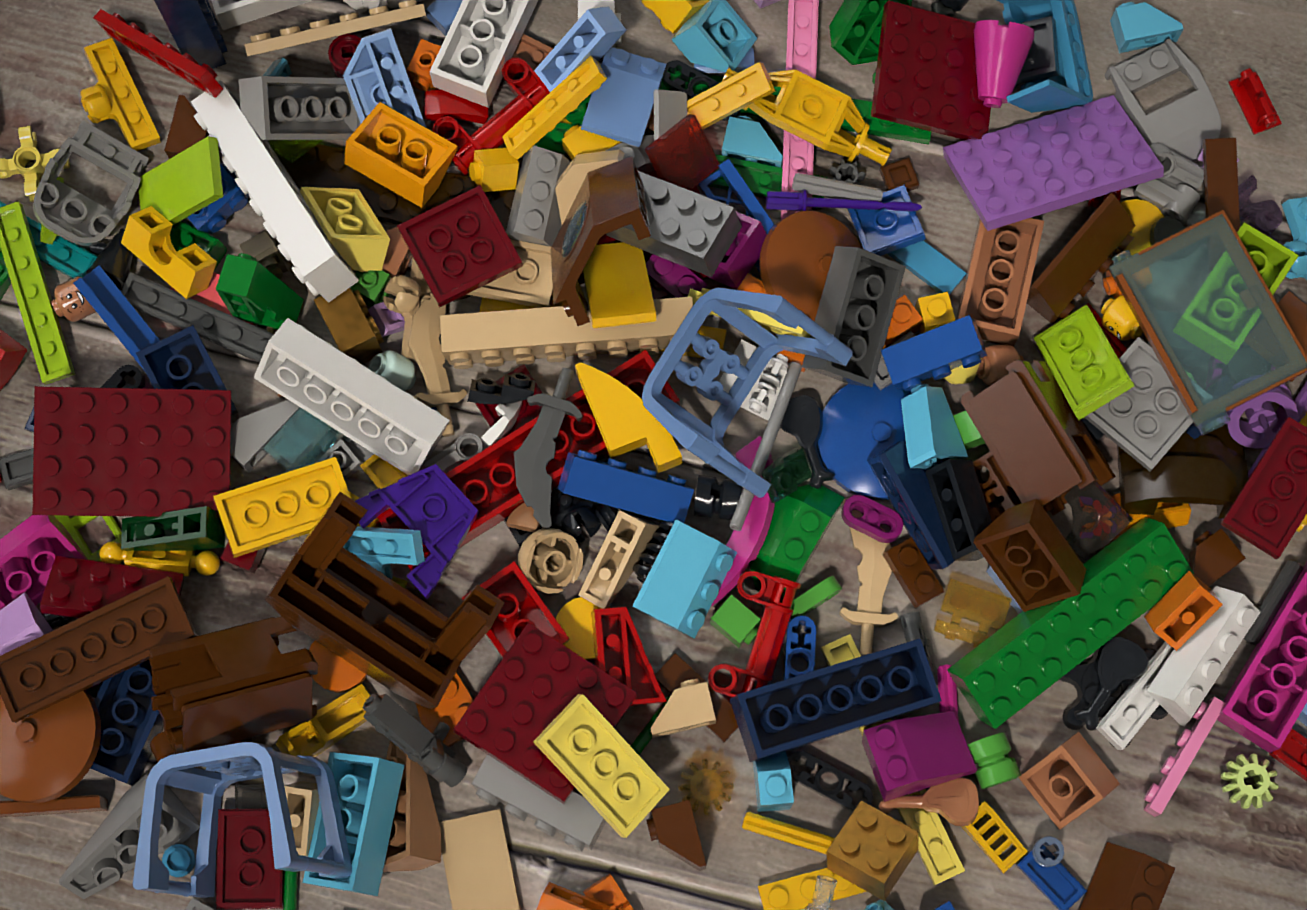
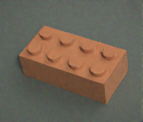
M979 218L956 320L970 315L976 322L982 340L1012 345L1013 347L1017 342L1023 322L1044 220L1028 218L987 231Z

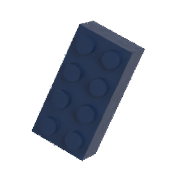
M150 659L103 681L94 700L101 720V740L97 756L90 769L131 786L139 781L152 753L150 748L152 739L161 733L164 727L159 711L152 710L151 697L157 695H155L152 689Z

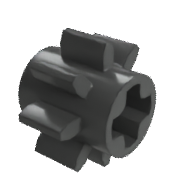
M841 160L838 168L830 167L829 170L830 176L833 177L830 179L841 181L848 177L850 179L846 180V182L862 185L860 181L864 180L865 172L858 173L856 168L857 162L849 164L845 163L844 160Z

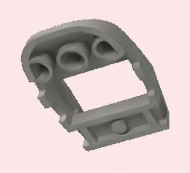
M1170 38L1165 40L1164 43L1115 67H1109L1105 78L1106 80L1111 79L1116 89L1114 97L1149 146L1153 143L1164 144L1172 152L1193 162L1197 160L1203 149L1204 139L1219 138L1221 118L1211 92L1200 70ZM1178 71L1188 76L1196 91L1145 115L1138 101L1133 96V93ZM1166 156L1158 157V160L1161 162V164L1166 159Z
M83 120L79 125L78 132L72 138L68 137L55 156L50 158L45 167L34 197L33 210L36 218L47 229L72 243L82 246L99 244L116 227L122 217L127 214L132 205L131 202L135 192L139 187L142 169L147 164L149 158ZM72 152L127 183L112 211L56 180Z

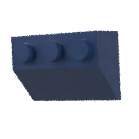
M194 325L136 352L154 389L227 390ZM231 399V416H232V415L238 413V411H237V409H236V407H235V405H234V403H233V401H232V399Z

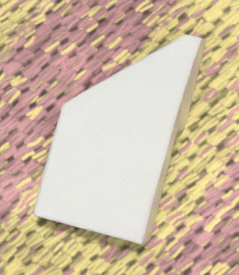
M522 401L496 406L495 409L500 419L481 437L486 448L510 433L520 413Z

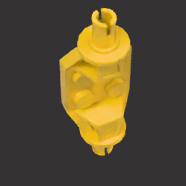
M728 67L721 82L738 73ZM796 69L768 73L773 86L781 87L778 95L769 94L743 108L745 111L750 108L769 123L826 151L848 157L847 161L852 163L856 155L861 154L884 166L889 158V153L892 151V148H888L868 138L869 134L867 132L870 125L864 122L850 96ZM844 119L858 133L856 138L841 129Z

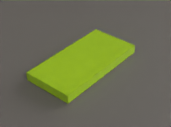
M207 136L140 176L141 181L138 187L140 210L152 206L174 225L222 198L224 195L217 138Z
M1087 304L1034 337L1065 398L1079 420L1135 386Z

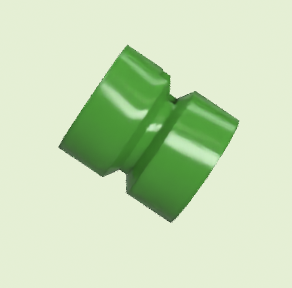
M1005 732L968 744L974 763L979 766L976 776L981 789L993 787L1022 776L1015 758L1008 756L1011 746Z

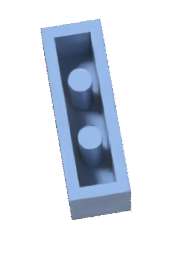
M609 6L588 9L534 71L551 92L588 57L592 56L599 61L625 33L626 28Z

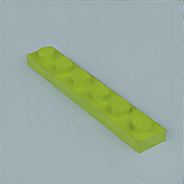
M17 201L0 207V248L42 383L47 385L75 375L57 314L51 304L52 298L23 205Z

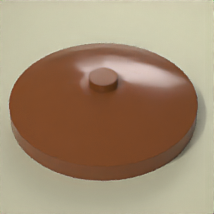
M801 211L791 214L771 228L762 244L760 274L764 289L767 294L782 296L815 321L835 246L862 248L861 244L843 223L830 215L817 211Z
M87 690L77 693L17 723L11 721L0 695V794L2 796L23 803L46 802L64 795L84 778L97 756L101 740L100 715L93 698Z

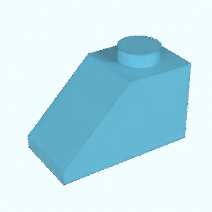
M1134 2L1123 3L1115 9L1110 20L1119 53L1158 46L1169 38L1172 42H1177L1184 29L1181 22L1146 2L1138 4Z
M747 116L729 117L722 146V156L782 167V154L759 122H755Z

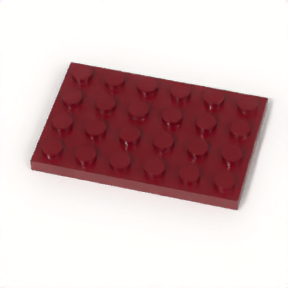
M35 386L32 515L160 517L163 512L204 506L218 512L213 496L230 491L232 391Z

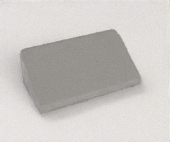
M654 90V151L657 153L672 155L685 154L688 151L687 94L685 92Z

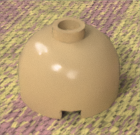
M543 528L530 534L523 541L518 553V567L533 588L547 594L559 593L564 590L563 587L567 586L570 582L574 583L578 579L583 568L584 555L573 536L555 528Z

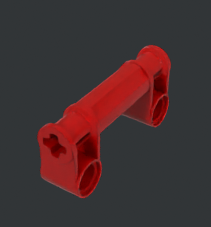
M521 58L509 59L502 69L505 81L517 97L476 132L469 136L454 118L448 116L439 118L433 125V132L443 138L448 131H455L454 135L447 140L458 146L452 162L464 176L468 174L469 165L473 162L474 150L498 148L504 143L502 136L550 93L535 71ZM524 73L523 77L519 80H513L515 74Z
M748 571L740 576L737 582L740 595L747 600L765 605L746 668L744 669L729 663L716 665L711 669L708 676L709 685L714 691L734 697L737 694L753 690L755 681H757L756 689L766 686L768 682L772 681L788 625L794 611L791 606L796 590L800 589L802 584L756 571ZM750 576L757 577L761 582V589L755 595L748 594L743 587L745 579ZM784 588H786V592H785V595H784V598H783V602L781 603V602H780V599H781V596H782V593H783ZM719 669H726L732 674V683L729 686L721 687L716 683L715 674Z

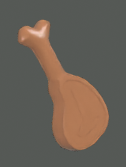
M957 778L932 786L922 795H905L886 802L882 800L878 808L885 814L897 808H923L927 812L940 814L955 826L963 827L974 822L979 810V798L976 785L971 780Z

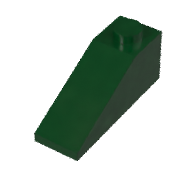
M207 506L163 512L160 517L136 516L122 519L121 549L124 551H198L225 547V530L219 513Z

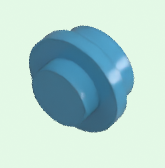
M184 844L170 846L162 857V863L169 871V875L173 877L188 875L193 870L196 861L193 850Z

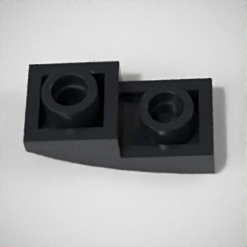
M520 373L505 374L503 385H498L495 381L487 378L472 379L467 402L506 404L523 401L534 395L536 380H531L527 375Z

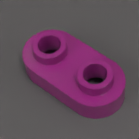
M863 495L849 497L842 507L841 516L846 525L879 542L891 543L899 537L903 530V520L897 512ZM853 510H858V511H860L861 514H862V517H860V518L854 517V516L852 515V511H853ZM880 525H888L891 531L884 532Z

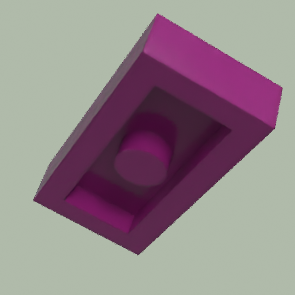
M654 254L646 262L649 279L672 298L687 297L690 289L701 292V289L707 286L703 280L687 267Z

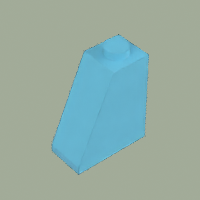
M922 384L911 389V394L901 399L907 457L910 468L930 469L948 459L967 458V451L943 389L941 387H931L928 384Z
M786 751L753 761L757 811L790 810L794 804L791 768Z

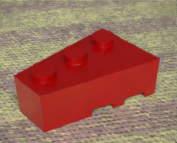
M627 607L594 609L591 612L595 666L637 692V697L631 706L667 702L643 649L642 642Z

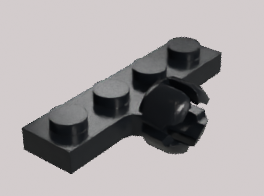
M555 489L551 492L550 515L552 526L550 528L560 529L570 534L577 540V544L586 541L581 534L582 530L580 527L583 525L590 537H593L599 531L601 523L594 511L595 506L599 503L564 494L559 489ZM508 527L519 547L533 533Z

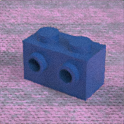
M220 162L224 196L188 216V219L197 230L210 234L221 230L226 225V220L234 212L246 206L248 203L247 199L249 198V195H245L235 182L237 178L235 173H231L222 162Z

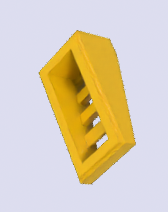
M986 801L979 805L978 814L974 822L968 826H961L1003 874L1028 852ZM985 815L989 820L976 830L973 825ZM994 825L998 830L985 840L982 835ZM1003 835L1007 840L994 851L990 845ZM1012 845L1016 850L1002 861L999 855Z

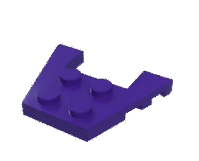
M436 464L399 479L397 483L383 489L379 488L369 492V495L355 500L356 503L367 509V512L358 523L363 529L387 508H390L410 530H420L422 544L431 554L425 559V562L420 563L406 576L426 599L431 596L479 514L478 509Z

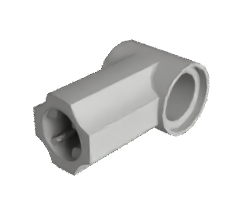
M1153 143L1149 146L1157 158L1166 156L1165 161L1162 163L1164 177L1159 179H1165L1175 185L1184 184L1194 190L1200 188L1204 181V167L1172 152L1164 144Z
M1159 178L1138 184L1133 193L1158 207L1164 217H1172L1183 225L1200 200L1199 193L1193 188L1184 184L1174 185L1165 179Z
M465 433L458 437L453 445L425 462L424 466L427 468L436 464L446 474L473 457L463 455V450L468 444L474 443L478 445L476 454L486 448L477 435Z

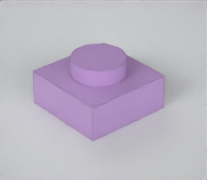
M384 302L375 304L368 310L382 337L404 331V317L399 313L390 311Z

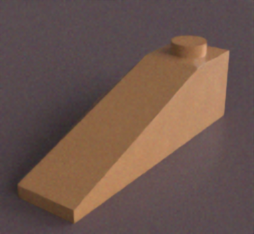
M390 740L386 760L403 764L404 770L383 872L422 870L441 862V828L426 772L417 762L410 760L408 755Z

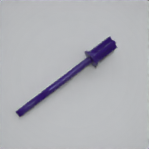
M803 189L802 192L767 191L766 209L806 211V207L867 210L886 208L893 211H918L922 209L921 205L911 202L882 203L872 200L807 197L806 189Z

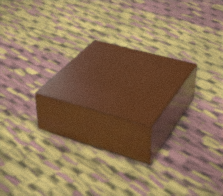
M909 158L880 167L879 171L887 191L905 185L907 192L919 188V182Z

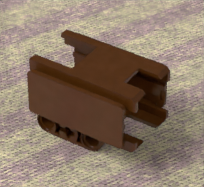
M1015 360L1005 367L1009 374L976 396L970 390L962 395L961 399L963 407L990 452L974 461L973 465L992 522L1008 508L1036 498L1046 512H1051L1055 516L1066 509L1064 504L1069 503L1097 484L1102 486L1116 477L1083 422L1074 414L1046 362L1033 360V363L1030 364L1029 361ZM983 466H985L990 473V477L987 482H984L980 476V471ZM1000 496H1003L1005 500L1001 503L1002 506L1000 507L998 502L1001 500Z
M282 616L277 618L271 617L155 646L150 649L152 689L155 695H157L151 697L152 710L159 711L164 724V731L157 734L150 743L151 751L157 763L161 759L173 754L241 742H252V737L305 723L313 719L317 715L316 704L312 705L313 680L311 675L318 674V663L310 650L306 648L281 654L278 649V636L298 631L296 627L288 623ZM183 725L182 727L171 729L173 727Z

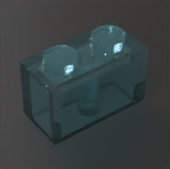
M300 407L263 449L269 457L289 472L316 463L314 459L322 451L326 452L334 445L337 439L335 436L338 434V431Z

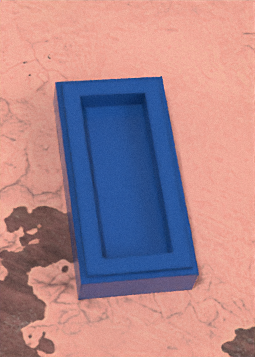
M1042 844L1040 849L1044 850L1040 852L1042 858L1050 857L1054 860L1055 856ZM1032 850L1016 864L1058 910H1068L1087 892L1061 863L1052 867L1040 866L1034 860Z

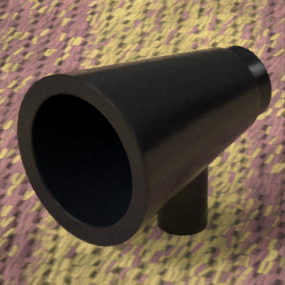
M120 229L119 233L109 243L100 242L97 245L90 246L92 253L100 255L86 271L88 274L100 265L120 291L129 276L133 253L121 244L125 229Z

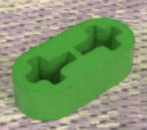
M834 575L793 600L791 608L794 611L791 620L796 616H805L843 589Z

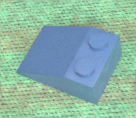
M611 47L605 54L601 64L607 79L601 84L599 89L592 92L581 130L640 147L654 108V90H660L666 64L652 58L629 53L623 49Z

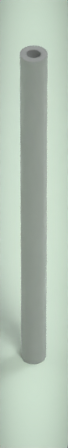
M797 362L790 363L750 469L760 477L763 474L802 369V365ZM743 488L729 525L735 531L742 530L754 498V494Z

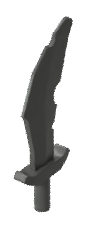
M562 368L553 396L542 393L527 398L530 406L539 405L542 406L536 424L523 444L514 452L516 486L526 506L533 508V516L543 528H550L552 526L550 515L552 477L547 474L546 467L551 459L555 457L556 443L554 439L558 437L566 414L573 416L577 421L583 418L580 410L572 402L565 400L574 371L568 368Z

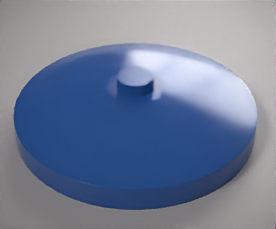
M873 383V387L848 384L829 400L822 412L823 429L817 443V449L824 468L835 474L833 480L844 490L853 495H863L871 500H889L867 459L905 439L901 399L910 395L911 391L899 390L893 383L881 391L875 383Z

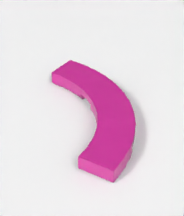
M761 436L735 453L736 457L749 469L752 467L761 443ZM771 452L761 477L772 485L762 498L754 495L742 530H734L726 546L736 551L737 554L731 569L728 571L719 589L718 596L711 606L726 596L737 585L740 575L745 571L750 561L756 559L766 539L776 498L773 477L775 468Z

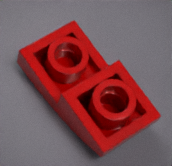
M443 90L426 91L424 94L423 119L437 121L441 117L448 116L454 119L485 124L488 119V108Z

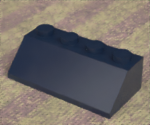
M906 440L899 441L867 459L892 506L901 516L909 536L913 538L931 570L944 569L951 565L954 560L926 473L920 468H910Z

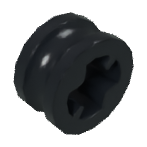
M603 504L602 509L598 510L596 508L594 511L609 532L616 515L610 506Z

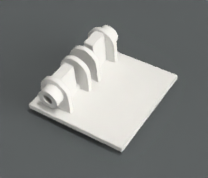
M741 339L734 354L739 357L740 364L745 367L758 347ZM777 354V356H773L740 406L741 408L769 421L790 363H788L789 359L786 356ZM724 372L719 380L723 385V390L729 393L738 377Z

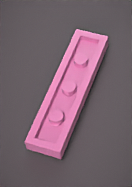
M1216 697L1211 698L1207 703L1202 701L1192 716L1196 719L1191 730L1186 728L1176 745L1180 746L1176 756L1172 757L1170 755L1163 764L1160 772L1164 776L1158 785L1153 783L1147 791L1144 800L1148 803L1144 811L1154 817L1162 814L1226 703Z

